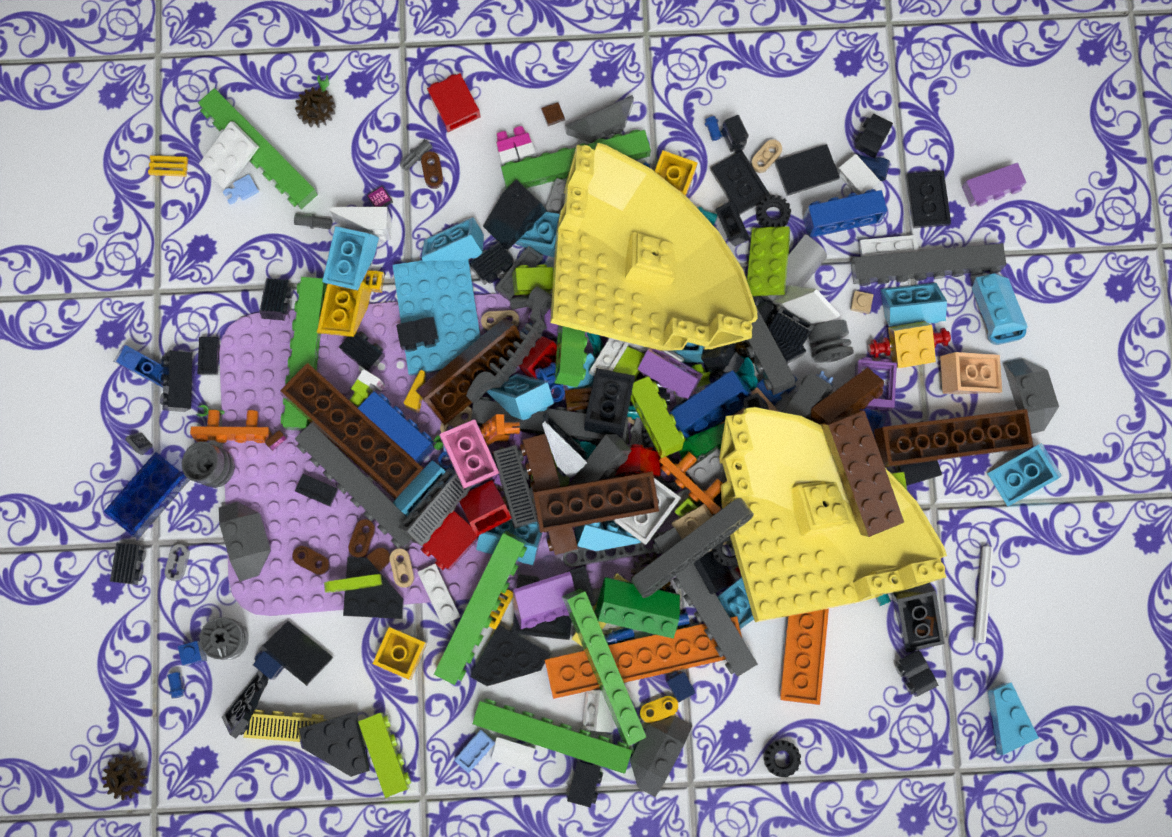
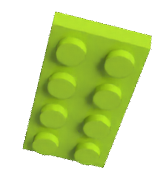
M789 226L752 228L747 283L752 296L785 295L790 242Z

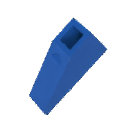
M123 345L113 362L163 388L160 381L164 373V367L127 345Z

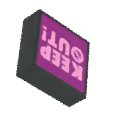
M383 186L366 195L374 207H386L393 202Z

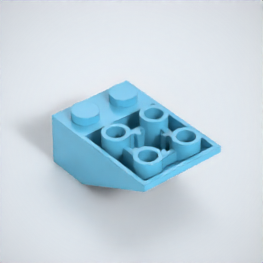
M614 520L575 526L574 528L577 546L594 551L641 543V541L616 524Z

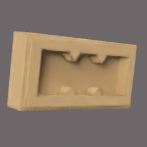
M702 504L671 524L675 527L681 539H684L713 516L706 505Z

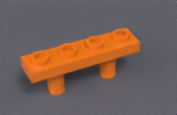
M209 410L207 426H191L190 430L191 436L197 442L215 440L219 443H226L227 441L265 443L272 436L269 427H257L259 413L255 410L247 411L245 427H219L220 411Z
M496 414L480 426L479 429L486 445L489 446L495 441H508L509 435L507 434H519L520 428H517V426H520L519 422H504V414Z
M690 452L678 464H673L666 456L659 460L662 464L660 468L668 476L672 474L676 478L674 482L680 488L686 487L690 491L688 495L696 503L700 500L706 505L710 513L714 515L722 510L714 502V498L721 492V485L723 484L719 479H716L706 491H702L686 476L685 472L697 461Z

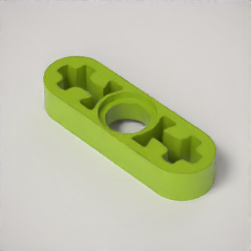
M381 574L324 582L325 593L379 586L382 585Z

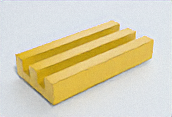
M150 155L149 175L187 177V157ZM155 162H174V163H155ZM154 168L183 169V171L154 170Z

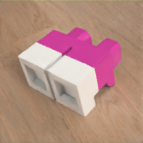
M522 126L513 129L515 137L508 138L506 131L497 133L496 144L502 166L508 162L516 163L518 158L519 161L527 157L536 158V152L529 133H526Z

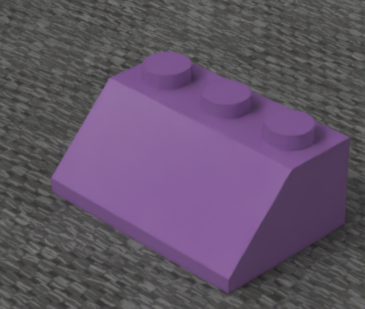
M570 571L513 589V610L521 629L526 627L532 628L538 623L550 622L563 615L569 616L562 597L575 591Z

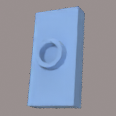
M480 730L454 761L469 774L493 747L495 742L485 732Z

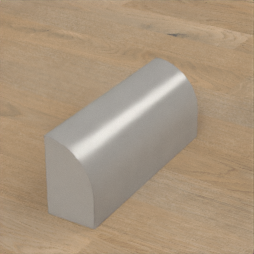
M807 234L804 235L788 255L786 285L804 287L827 258L825 250ZM778 295L761 296L760 298L764 301L769 300L773 302Z

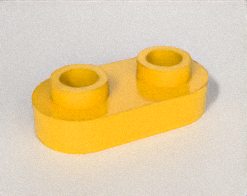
M665 696L646 703L640 709V717L646 723H654L667 718L677 712L678 702L672 696ZM667 702H670L672 704V708L670 710H667L665 708V704ZM648 709L653 710L654 714L652 717L646 715Z

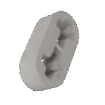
M177 544L171 548L165 568L167 579L179 581L183 578L190 555L189 549L186 546ZM181 549L184 552V556H180L178 560V555L175 552ZM177 564L176 570L179 571V574L173 578V574H170V571L174 570Z

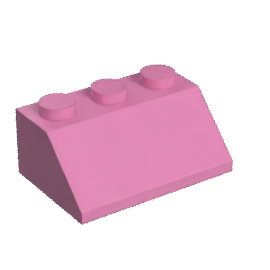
M475 419L439 434L463 489L499 474Z

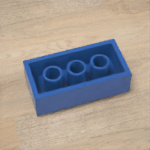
M871 189L860 195L852 193L842 199L834 197L829 199L828 202H813L808 206L803 220L807 235L814 238L880 223L888 210L882 190L876 191Z
M732 370L724 373L716 382L708 384L701 392L690 396L689 400L683 404L675 406L669 415L672 414L674 416L677 430L681 431L683 436L689 438L725 421L726 416L734 415L743 409L744 398L753 394L746 382Z
M373 392L358 409L421 465L435 450L432 445L434 443L432 438L424 431L420 433L417 425L410 418L406 420V416L397 406L392 408L389 399L382 393L378 395L376 392Z

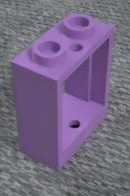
M861 358V360L855 363V376L867 367L870 370L888 371L887 399H873L865 409L891 412L895 407L897 363H892L889 359L872 361V358Z

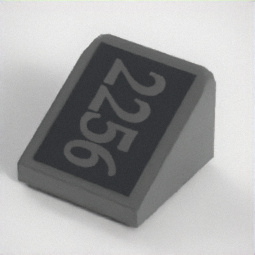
M136 433L125 438L135 452L140 455H144L153 447L143 433Z

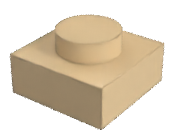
M854 291L850 310L869 314L873 294Z

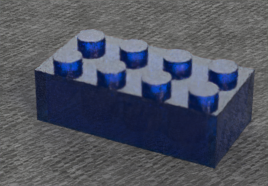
M155 452L103 512L130 535L140 538L190 479L163 455Z

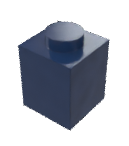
M262 650L254 658L253 666L270 680H275L284 669L282 665Z
M676 671L668 676L670 680L666 681L678 703L696 693L685 672L679 673V671Z

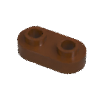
M426 152L421 158L425 183L429 188L437 189L442 186L444 181L440 159L435 152ZM434 161V164L429 165L428 162ZM433 178L438 179L436 182H431Z
M363 519L356 524L348 546L350 554L354 557H364L369 551L376 532V527L370 520ZM368 526L369 532L363 533V528ZM358 545L363 547L360 552L356 551Z
M299 546L293 551L292 558L297 565L317 575H324L329 571L330 562L325 556L306 546ZM301 552L305 553V557L303 559L299 558V554ZM318 561L322 562L321 568L316 567Z

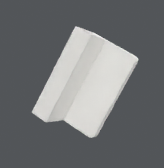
M856 154L838 168V174L841 179L857 195L864 194V192L873 189L880 182Z
M586 691L582 730L612 733L614 720L602 691Z
M497 737L491 760L529 771L536 748Z

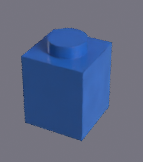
M200 641L178 646L182 666H191L207 661L206 653L202 650Z

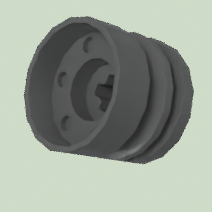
M833 320L814 326L808 336L811 344H819L812 348V353L816 354L813 357L814 362H835L854 353L853 347L849 346L852 343L851 340L842 339L849 334L845 320Z
M202 441L191 445L184 453L181 462L182 471L188 479L212 488L222 487L228 483L235 469L231 453Z
M217 617L208 621L203 626L200 633V645L209 657L220 660H233L246 650L248 633L240 622L226 617ZM220 635H224V636H223V638L225 639L224 642H220V641H221V639L219 638Z

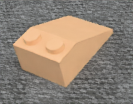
M954 352L940 356L943 394L1002 393L1000 355Z

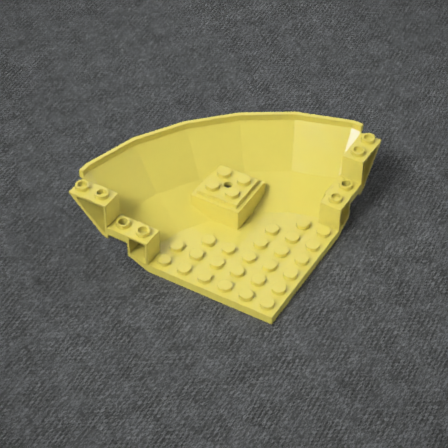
M597 143L595 150L588 145H577L564 189L565 203L560 212L556 230L550 323L660 351L683 350L687 342L704 346V349H713L751 339L752 322L758 319L757 308L744 271L719 231L684 194L651 168L601 143Z
M756 407L746 408L743 414L726 416L719 457L720 464H723L727 481L721 485L722 509L734 500L742 498L754 513L752 519L732 533L730 537L755 622L855 604L877 598L883 594L901 592L946 578L945 566L940 559L947 556L944 545L918 502L887 469L886 472L905 523L871 537L860 535L821 425L802 416Z

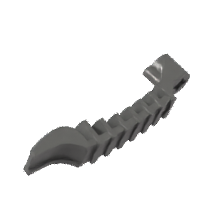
M539 286L532 290L526 302V306L532 309L530 318L534 322L532 326L528 323L525 325V329L529 333L527 335L523 332L520 333L519 336L523 342L521 344L517 341L514 342L513 345L517 350L515 353L510 349L507 351V355L510 357L508 361L503 357L499 359V363L504 366L502 369L494 363L490 364V368L497 374L496 376L490 372H482L475 378L466 395L474 405L486 391L500 388L505 381L508 382L511 374L516 372V368L519 364L523 363L522 360L525 356L529 355L530 349L535 347V342L538 338H541L543 330L547 329L545 314L551 308L552 295Z

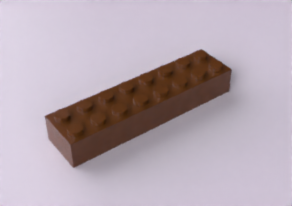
M309 363L280 390L282 397L395 500L423 471V467Z
M1027 409L874 429L876 444L885 467L1023 450L1033 447Z

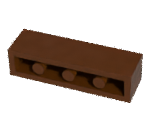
M867 367L811 409L810 420L821 425L855 410L865 409L869 402L873 399H878L883 394L884 380Z

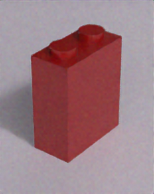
M461 73L457 75L452 74L446 80L440 83L435 82L427 88L428 95L447 133L481 118L480 110Z
M493 480L469 491L459 501L476 536L512 519Z
M453 511L443 520V524L433 532L430 540L423 544L420 550L428 557L430 555L435 557L437 560L434 563L442 570L447 568L450 571L477 542L479 536H476L472 527Z

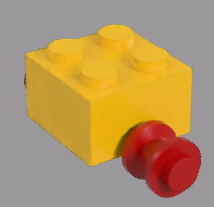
M926 321L888 327L890 342L887 337H884L882 342H876L875 339H872L870 344H868V352L873 358H878L880 353H884L886 356L891 354L892 363H897V368L936 362L934 349L936 344L941 343L944 347L948 346V342L951 341V335L945 328H940V332L935 333L932 329V324Z

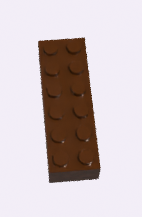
M503 318L416 390L444 426L472 403L466 395L475 378L482 372H490L496 376L497 374L490 368V364L494 363L502 369L504 366L499 363V359L503 357L508 361L510 357L507 355V351L510 349L515 353L517 350L513 345L514 342L517 341L520 344L523 342L519 336L520 332L508 319Z
M855 410L821 424L860 535L871 537L905 523L865 411Z
M542 433L523 439L520 447L523 456L527 455L529 462L525 463L528 475H533L534 481L531 482L532 490L537 491L560 487L546 434ZM572 527L547 531L550 538H546L550 552L554 551L555 555L578 549Z
M652 471L532 491L537 526L540 533L659 512Z

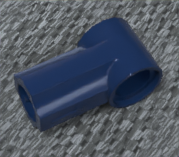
M858 155L880 181L886 180L890 166L888 159L882 157L873 159Z

